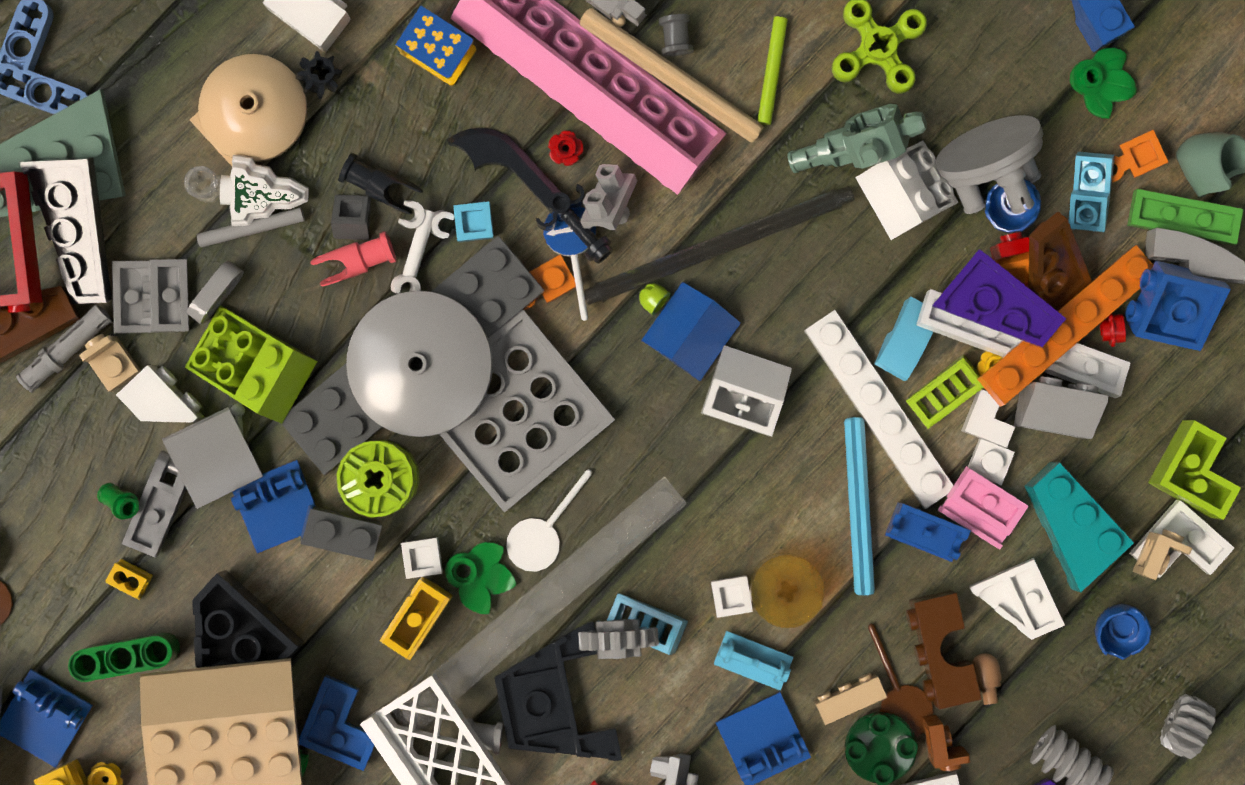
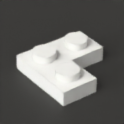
M1175 500L1129 554L1137 560L1149 532L1162 534L1163 529H1166L1184 537L1182 544L1192 548L1190 555H1185L1206 574L1211 575L1232 552L1234 547L1181 500ZM1169 549L1167 554L1170 556V560L1165 572L1182 553Z

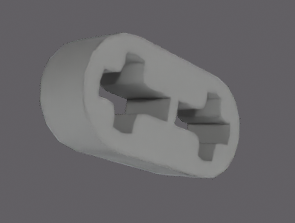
M230 260L224 262L192 301L186 313L201 325L207 322L243 276V270Z

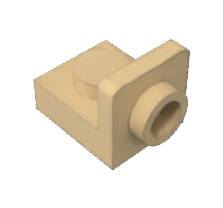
M100 334L85 344L87 350L79 355L83 362L90 364L108 392L115 391L141 372L117 336L108 335L105 337L103 334Z
M1163 529L1162 534L1149 532L1132 572L1156 580L1158 574L1162 575L1169 564L1170 556L1167 554L1169 549L1190 555L1192 548L1182 544L1183 536Z

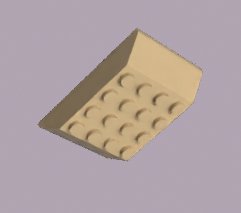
M291 658L140 674L141 728L148 785H303Z

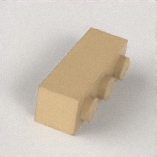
M868 673L859 677V681L852 685L848 682L839 686V690L832 694L830 691L820 694L818 700L814 702L824 724L832 723L887 698L878 676Z

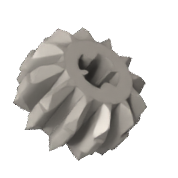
M1187 694L1180 696L1175 701L1172 709H1169V714L1164 720L1165 723L1160 737L1161 744L1180 757L1194 758L1202 751L1204 744H1207V739L1212 733L1211 730L1216 716L1215 708L1196 696L1192 697Z

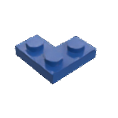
M326 675L299 737V745L364 771L375 745L363 728L346 722L360 688Z

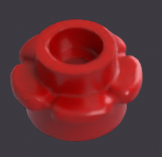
M562 131L559 135H553L549 140L548 147L551 150L549 156L556 164L562 163L565 166H571L578 162L579 155L583 153V143L580 139L576 138L574 132ZM564 145L569 146V150L566 152L562 150Z
M1111 313L1100 323L1102 341H1108L1111 347H1115V343L1126 342V328L1122 314L1112 315Z

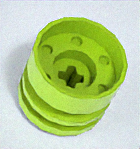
M387 440L363 442L351 448L341 460L336 475L338 492L344 503L354 512L367 517L387 516L406 507L416 495L420 482L419 467L413 455L402 445ZM371 470L375 473L383 472L384 476L381 478L382 487L369 484V481L372 479Z

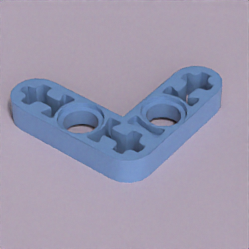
M21 0L16 8L0 50V94L54 115L68 107L59 103L61 96L71 101H77L79 97L81 100L89 95L78 88L33 72L53 21V11L49 4L43 0ZM38 6V10L43 13L41 19L34 18L32 21L27 12L29 9L35 10ZM23 25L28 29L30 27L36 31L35 37L27 31L20 30L21 26ZM20 38H28L31 43L30 52L26 56L17 57L13 50L15 42ZM13 72L15 79L26 83L25 90L13 85H9L6 90L7 85L2 82V78L4 76L10 77ZM40 84H49L52 90L50 99L47 102L38 103L34 97V90Z

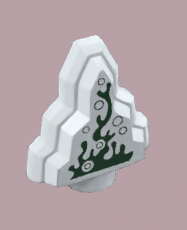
M234 154L232 157L231 175H221L220 205H230L232 226L250 225L254 219L268 218L275 209H292L308 202L309 187L293 178L277 177L270 167L255 164L252 157Z

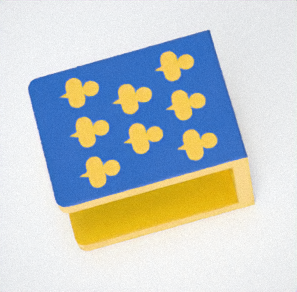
M423 6L419 7L395 44L401 55L450 86L456 84L477 51L470 36Z

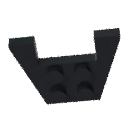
M594 620L586 622L495 675L494 679L509 749L552 754L577 755V757L605 758L611 761L622 760L616 726L584 733L578 732L564 661L597 654V650H579L578 632L596 630Z

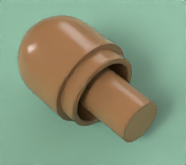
M979 654L973 659L972 663L974 664L979 689L982 690L984 705L998 703L996 687L1001 686L1000 681H1002L999 662L991 654Z

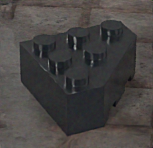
M227 570L216 573L192 600L193 615H195V667L197 668L288 659L305 643Z

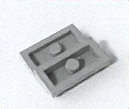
M187 259L112 261L114 334L189 331L188 314L186 313L188 309Z
M228 407L162 439L197 509L263 477Z

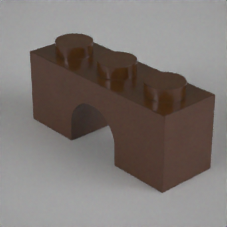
M949 590L910 599L911 609L906 610V617L910 630H916L919 644L914 645L918 665L925 666L928 679L922 680L927 701H933V704L940 710L982 700L974 664L968 660L955 663L946 662L941 655L940 648L944 637L950 632L965 629L957 593Z

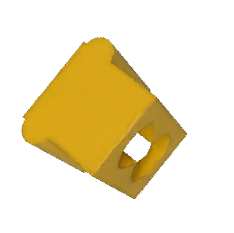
M120 559L119 562L114 564L105 582L140 600L153 575ZM123 572L127 578L135 577L139 582L138 588L131 587L130 581H121L119 573Z

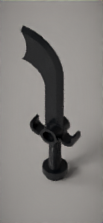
M472 128L458 132L447 139L450 146L461 149L469 156L475 171L487 165H501L513 171L546 207L553 218L549 223H543L539 218H536V223L540 229L550 231L556 227L558 221L566 222L568 227L589 248L585 256L589 261L594 260L597 264L603 262L613 252V248L610 246L611 241L607 236L598 239L590 229L583 228L580 222L581 219L571 209L578 208L583 204L585 193L581 185L577 184L576 191L580 193V197L577 200H570L568 195L562 193L513 139L497 130Z

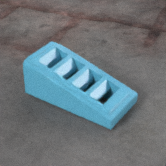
M618 593L607 621L621 619L626 606L632 607L628 619H637L640 611L645 613L640 628H649L655 617L659 619L656 626L658 628L659 645L652 648L668 655L675 654L688 621ZM668 623L673 626L665 642L661 638Z

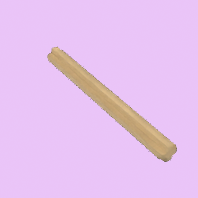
M589 8L581 17L579 24L584 29L749 142L756 141L763 130L762 124L593 8Z

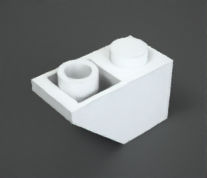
M147 365L116 394L140 421L196 423L205 418L199 412L202 408L201 404L190 393L186 392L183 395L174 385L177 379L164 366L158 368L157 366Z

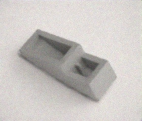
M1154 228L1147 231L1145 255L1149 260L1180 263L1179 266L1189 268L1192 274L1227 283L1245 284V261L1226 249L1205 239L1179 231Z

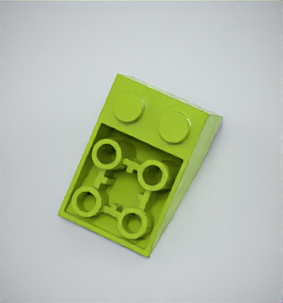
M219 306L185 368L255 413L282 424L318 361L230 310Z

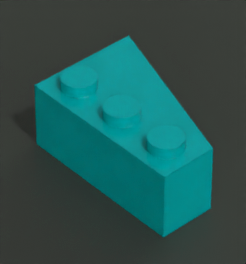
M1049 462L1024 486L1042 527L1047 532L1053 546L1052 549L1067 576V582L1072 590L1081 593L1134 544L1061 463Z

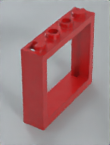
M23 172L0 173V190L6 191L18 294L0 295V307L8 306V313L30 311L29 304L42 303L43 300L28 175L23 174Z

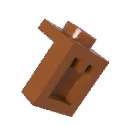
M937 715L922 717L928 758L935 769L940 768L942 771H954L962 767L961 764L970 763V755L963 746L947 748L952 746V737L948 725H943Z

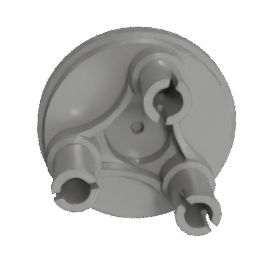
M1026 115L1010 116L973 128L951 141L942 149L936 158L937 169L940 175L950 183V186L956 188L966 214H973L985 208L986 201L983 199L978 184L992 180L996 181L998 186L1003 187L1012 213L1020 214L1026 212L1023 204H1026L1029 210L1034 206L1035 203L1030 196L1024 179L1034 183L1041 177V172L1038 170L1034 157L1043 145V129L1039 120L1035 117Z

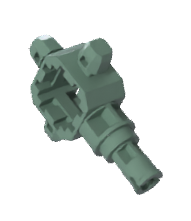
M887 104L854 115L846 121L845 127L825 133L824 137L818 139L816 144L789 151L787 154L788 162L795 174L822 164L825 167L831 165L839 167L853 162L855 168L863 169L895 159L905 153L909 138L923 133L927 129V122L922 112L907 113L902 118L897 104Z

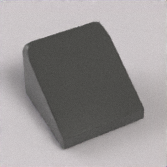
M335 195L331 219L334 238L351 240L369 239L371 197Z

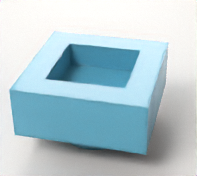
M489 201L453 205L458 242L494 239Z

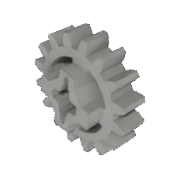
M640 619L596 621V630L578 632L579 650H597L598 659L642 656L641 648L659 645L658 628H640Z

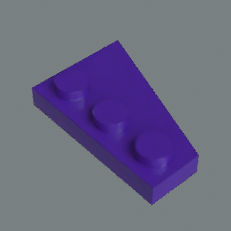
M980 249L932 305V307L1041 348L1066 320L1063 315Z

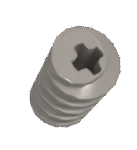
M1056 725L1051 726L1041 736L1030 758V762L1033 765L1041 759L1045 760L1041 769L1044 773L1055 768L1056 771L1053 776L1055 782L1060 781L1066 776L1068 779L1065 785H1108L1114 774L1112 767L1109 765L1103 766L1102 760L1097 756L1091 757V752L1087 748H1079V742L1075 739H1068L1066 732L1063 730L1056 731Z

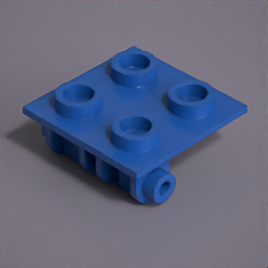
M298 460L263 473V477L233 491L234 497H231L232 504L236 511L240 510L257 553L301 536L308 506H316Z
M30 669L24 681L20 680L12 692L15 696L0 720V736L56 768L93 705Z
M781 692L715 722L744 785L759 783L811 758Z

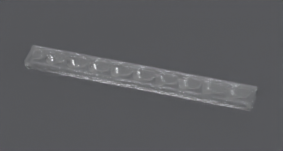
M663 476L425 679L435 673L452 699L456 701L687 504L686 501ZM431 686L421 692L419 705L437 709L439 698ZM412 697L406 702L413 703L414 697ZM401 708L391 711L404 727H409L412 711ZM418 713L416 729H423L436 717Z

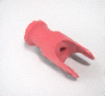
M384 231L376 239L362 244L358 242L348 244L317 256L310 263L311 265H317L328 260H338L346 266L341 273L320 282L321 286H328L366 273L369 267L389 261L394 263L397 261L391 240L386 231Z

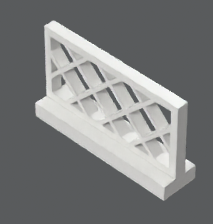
M435 673L386 706L372 713L360 724L401 785H438L433 778L435 767L453 771L451 785H457L459 773L477 777L476 785H482L483 779L494 781L497 785H511ZM431 686L439 698L437 709L419 705L421 692ZM412 697H414L413 703L406 702ZM396 708L412 711L409 727L397 725L390 712ZM418 713L436 717L434 733L416 729ZM442 719L451 720L456 723L459 728L458 739L440 735ZM414 737L432 741L430 758L416 753L413 748ZM438 743L456 747L454 763L436 759ZM463 749L476 752L480 758L479 769L460 765Z

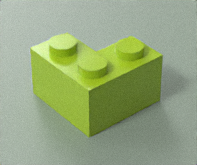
M1182 420L1148 482L1150 485L1177 500H1181L1204 515L1221 520L1225 519L1241 487L1210 471L1227 438L1195 420Z

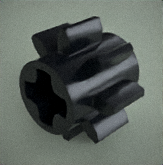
M316 51L311 61L304 57L301 59L299 64L306 71L297 72L296 79L303 81L305 85L304 94L311 91L317 93L318 98L322 99L326 89L335 93L338 85L332 79L340 78L342 70L334 68V56L327 59L321 57L319 51ZM319 70L320 76H325L324 80H319L318 75L313 74V71Z

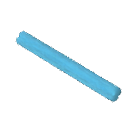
M861 417L845 419L844 427L854 592L857 595L874 594L875 587L865 421Z

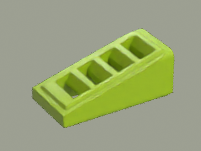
M963 354L910 396L906 402L927 429H929L984 387L977 380L980 377L977 370ZM960 369L972 383L968 387L964 385L956 374ZM948 378L960 392L956 397L944 383ZM936 387L948 400V403L944 406L932 392ZM924 396L927 397L937 410L933 415L920 400Z

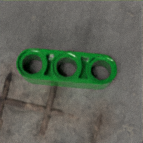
M161 632L91 645L76 651L70 657L68 670L74 679L80 682H89L159 669L172 663L178 657L180 644L174 635ZM156 641H160L166 646L167 656L165 659L157 658L154 655L153 645ZM120 648H125L130 652L132 661L129 666H125L119 661L118 651ZM84 655H90L94 658L96 662L94 672H89L84 668Z

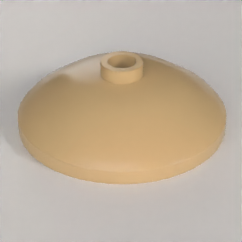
M245 54L233 57L220 64L209 75L202 87L198 105L201 126L210 142L225 155L231 158L234 154L252 157L254 162L267 161L286 152L300 137L307 118L306 95L303 92L304 89L301 82L296 79V75L282 62L260 54ZM247 98H253L254 106L249 110L243 109V101Z

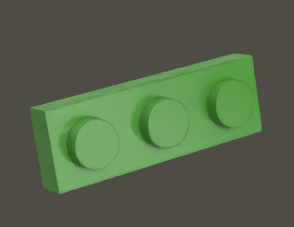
M1136 189L1133 191L1127 226L1147 230L1154 228L1174 230L1207 241L1233 246L1238 242L1243 209Z

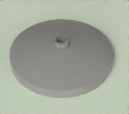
M411 291L391 296L375 305L365 314L351 337L346 367L352 393L362 410L372 420L382 427L401 435L424 437L441 434L459 426L478 409L490 386L493 372V357L487 334L470 310L456 300L438 293ZM414 357H419L423 362V366L419 371L411 368L410 363L414 361Z

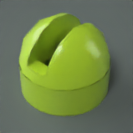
M648 284L645 286V289L640 291V304L650 314L655 315L665 305L671 293L658 284Z

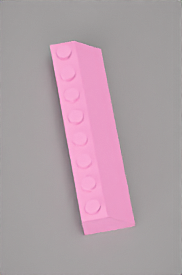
M460 0L450 18L461 26L465 32L478 39L495 55L505 60L522 76L528 78L545 91L550 98L563 105L580 121L594 129L607 142L621 150L634 163L644 168L677 195L694 177L727 134L643 68L580 26V20L555 0Z

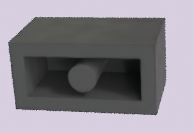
M309 505L300 541L302 545L373 561L382 525L379 521Z

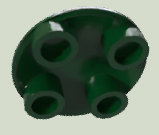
M874 712L858 719L849 729L844 745L845 756L851 769L862 779L878 785H889L904 776L912 767L918 750L916 738L910 726L900 717L887 712Z

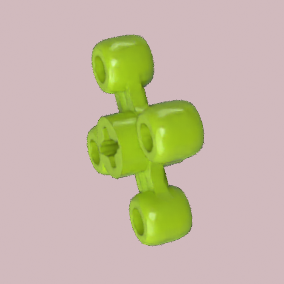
M850 0L844 7L843 19L848 26L855 28L860 33L861 44L856 51L851 53L843 52L834 59L831 66L833 76L840 82H850L858 76L860 70L865 65H878L885 71L886 84L892 92L896 94L908 92L916 81V75L909 65L903 64L899 60L897 48L902 41L907 39L914 40L925 32L927 27L925 15L917 9H909L900 16L894 26L887 28L885 26H878L874 22L872 7L867 0ZM852 9H860L863 16H854ZM907 21H915L917 24V28H910L907 25ZM875 41L877 43L889 41L883 51L881 49L869 51ZM848 63L852 71H843L840 64ZM895 75H903L906 79V83H898L896 81Z

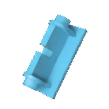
M726 631L714 665L781 691L783 683L787 682L790 675V665L793 656Z

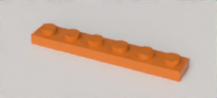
M1137 245L1131 247L1092 280L1089 285L1057 310L1066 320L1042 348L1021 341L978 377L977 380L1000 407L1008 403L1140 289L1142 273L1146 269L1151 270L1153 267L1151 261Z

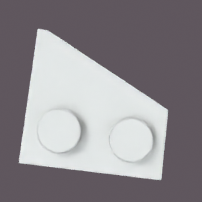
M1034 558L970 585L973 594L977 597L979 596L993 607L998 614L1013 623L1018 630L1031 640L1065 626Z

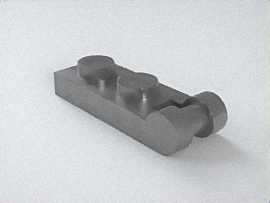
M162 450L154 464L139 501V510L132 518L122 542L123 545L152 557L159 556L186 491V487L169 453ZM167 472L177 475L173 485L163 481Z

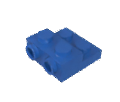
M1155 261L1152 269H1146L1141 275L1140 289L1142 291L1138 300L1130 301L1126 308L1125 317L1127 324L1135 337L1201 351L1231 289L1226 282L1193 275L1189 268Z

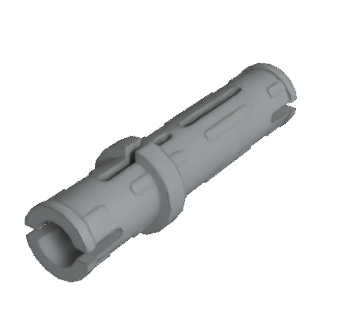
M95 304L87 314L72 325L58 340L48 348L43 347L38 352L39 356L16 375L19 383L26 390L33 393L54 372L59 373L63 370V364L113 321L110 315L98 304Z

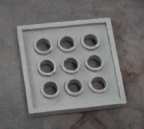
M524 310L520 311L488 338L493 357L492 373L497 374L501 379L499 391L494 394L487 393L481 405L466 421L449 431L439 434L504 513L615 421ZM515 350H523L529 357L528 366L521 371L513 370L508 363L510 354ZM540 377L547 378L552 384L550 395L542 399L535 397L531 391L533 381ZM512 400H517L524 406V415L516 422L509 421L504 415L505 405ZM561 405H569L575 412V419L568 426H561L555 421V410ZM485 423L493 425L497 432L495 441L488 445L480 443L476 436L478 427ZM533 428H541L547 434V443L541 449H534L527 443V434ZM506 451H513L519 456L520 464L514 472H506L500 467V456Z

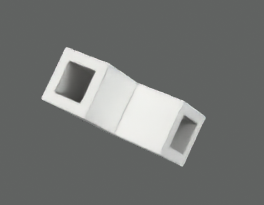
M981 389L974 397L961 431L1007 448L1015 427L994 419L999 405L987 391Z

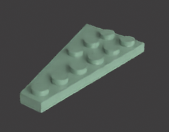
M100 89L1 143L0 173L23 172L19 162L25 160L94 157L99 201L126 196L104 90ZM28 177L32 212L41 211L39 206H35L31 192L34 190ZM0 190V217L8 216L6 191Z

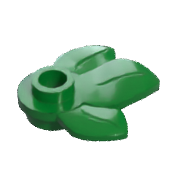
M1101 49L1096 52L1092 59L1078 62L1070 73L1072 88L1083 95L1087 110L1096 117L1109 119L1112 113L1113 102L1127 101L1137 93L1134 79L1128 72L1122 70L1127 54L1121 49ZM1088 71L1092 76V83L1087 80Z
M491 542L477 544L469 553L454 555L446 565L445 573L447 580L451 585L459 589L462 604L473 612L489 614L491 594L504 593L516 586V581L511 571L498 563L504 550L501 545ZM460 564H466L470 567L471 572L469 576L461 577L458 574L457 568Z

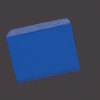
M682 282L641 341L695 379L701 381L741 322L714 300Z

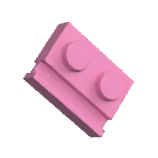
M966 466L948 493L947 500L943 506L939 507L938 511L1000 550L1007 535L1011 534L1029 506Z

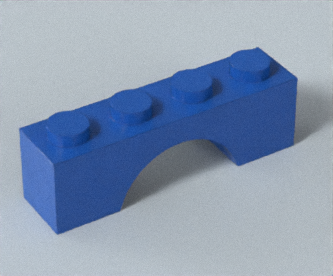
M1071 0L1075 11V23L1093 53L1124 36L1135 27L1120 0Z

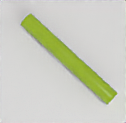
M776 16L773 19L757 120L762 125H771L788 22V19L785 17Z

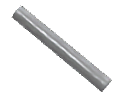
M300 207L270 215L268 218L254 219L250 225H230L197 234V241L200 248L303 222L305 217Z

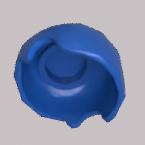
M1024 179L1035 204L1030 210L1027 209L1026 204H1023L1026 212L1020 214L1012 213L1003 187L996 184L991 188L987 195L985 214L995 229L1006 233L1022 232L1032 226L1037 220L1041 210V196L1031 181Z
M1118 604L1106 608L1098 616L1094 632L1098 646L1105 655L1110 654L1124 660L1145 648L1150 641L1152 629L1143 611L1131 605Z

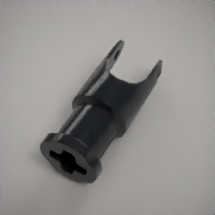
M352 152L345 161L338 178L339 182L344 183L347 181L365 190V195L405 214H413V212L392 200L388 193L389 186L392 183L402 184L414 191L423 193V190L416 184L380 166L374 168L358 160L357 155Z

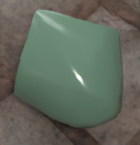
M1207 132L1195 134L1180 145L1176 151V159L1198 198H1202L1207 194L1214 195L1217 192L1229 190L1231 188L1230 178L1237 174L1245 173V139L1243 137L1223 132Z

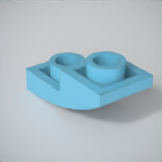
M1078 152L1076 154L1074 185L1069 211L1071 229L1105 232L1111 194L1114 155Z
M909 297L904 301L895 326L886 335L875 361L876 366L903 381L908 380L933 334V331L916 325L923 303L913 297Z

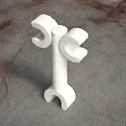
M404 201L403 205L414 209L415 216L409 221L399 218L398 223L410 229L416 228L403 274L396 276L392 280V292L399 294L401 286L405 282L410 283L409 292L421 291L420 283L416 277L429 234L431 232L434 236L443 239L448 238L449 233L440 231L438 223L443 218L454 220L455 216L452 213L444 210L432 212L423 209L418 202Z

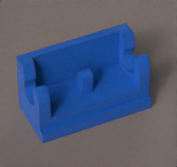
M897 502L885 536L952 562L953 559L957 560L960 557V546L963 541L968 539L971 530Z

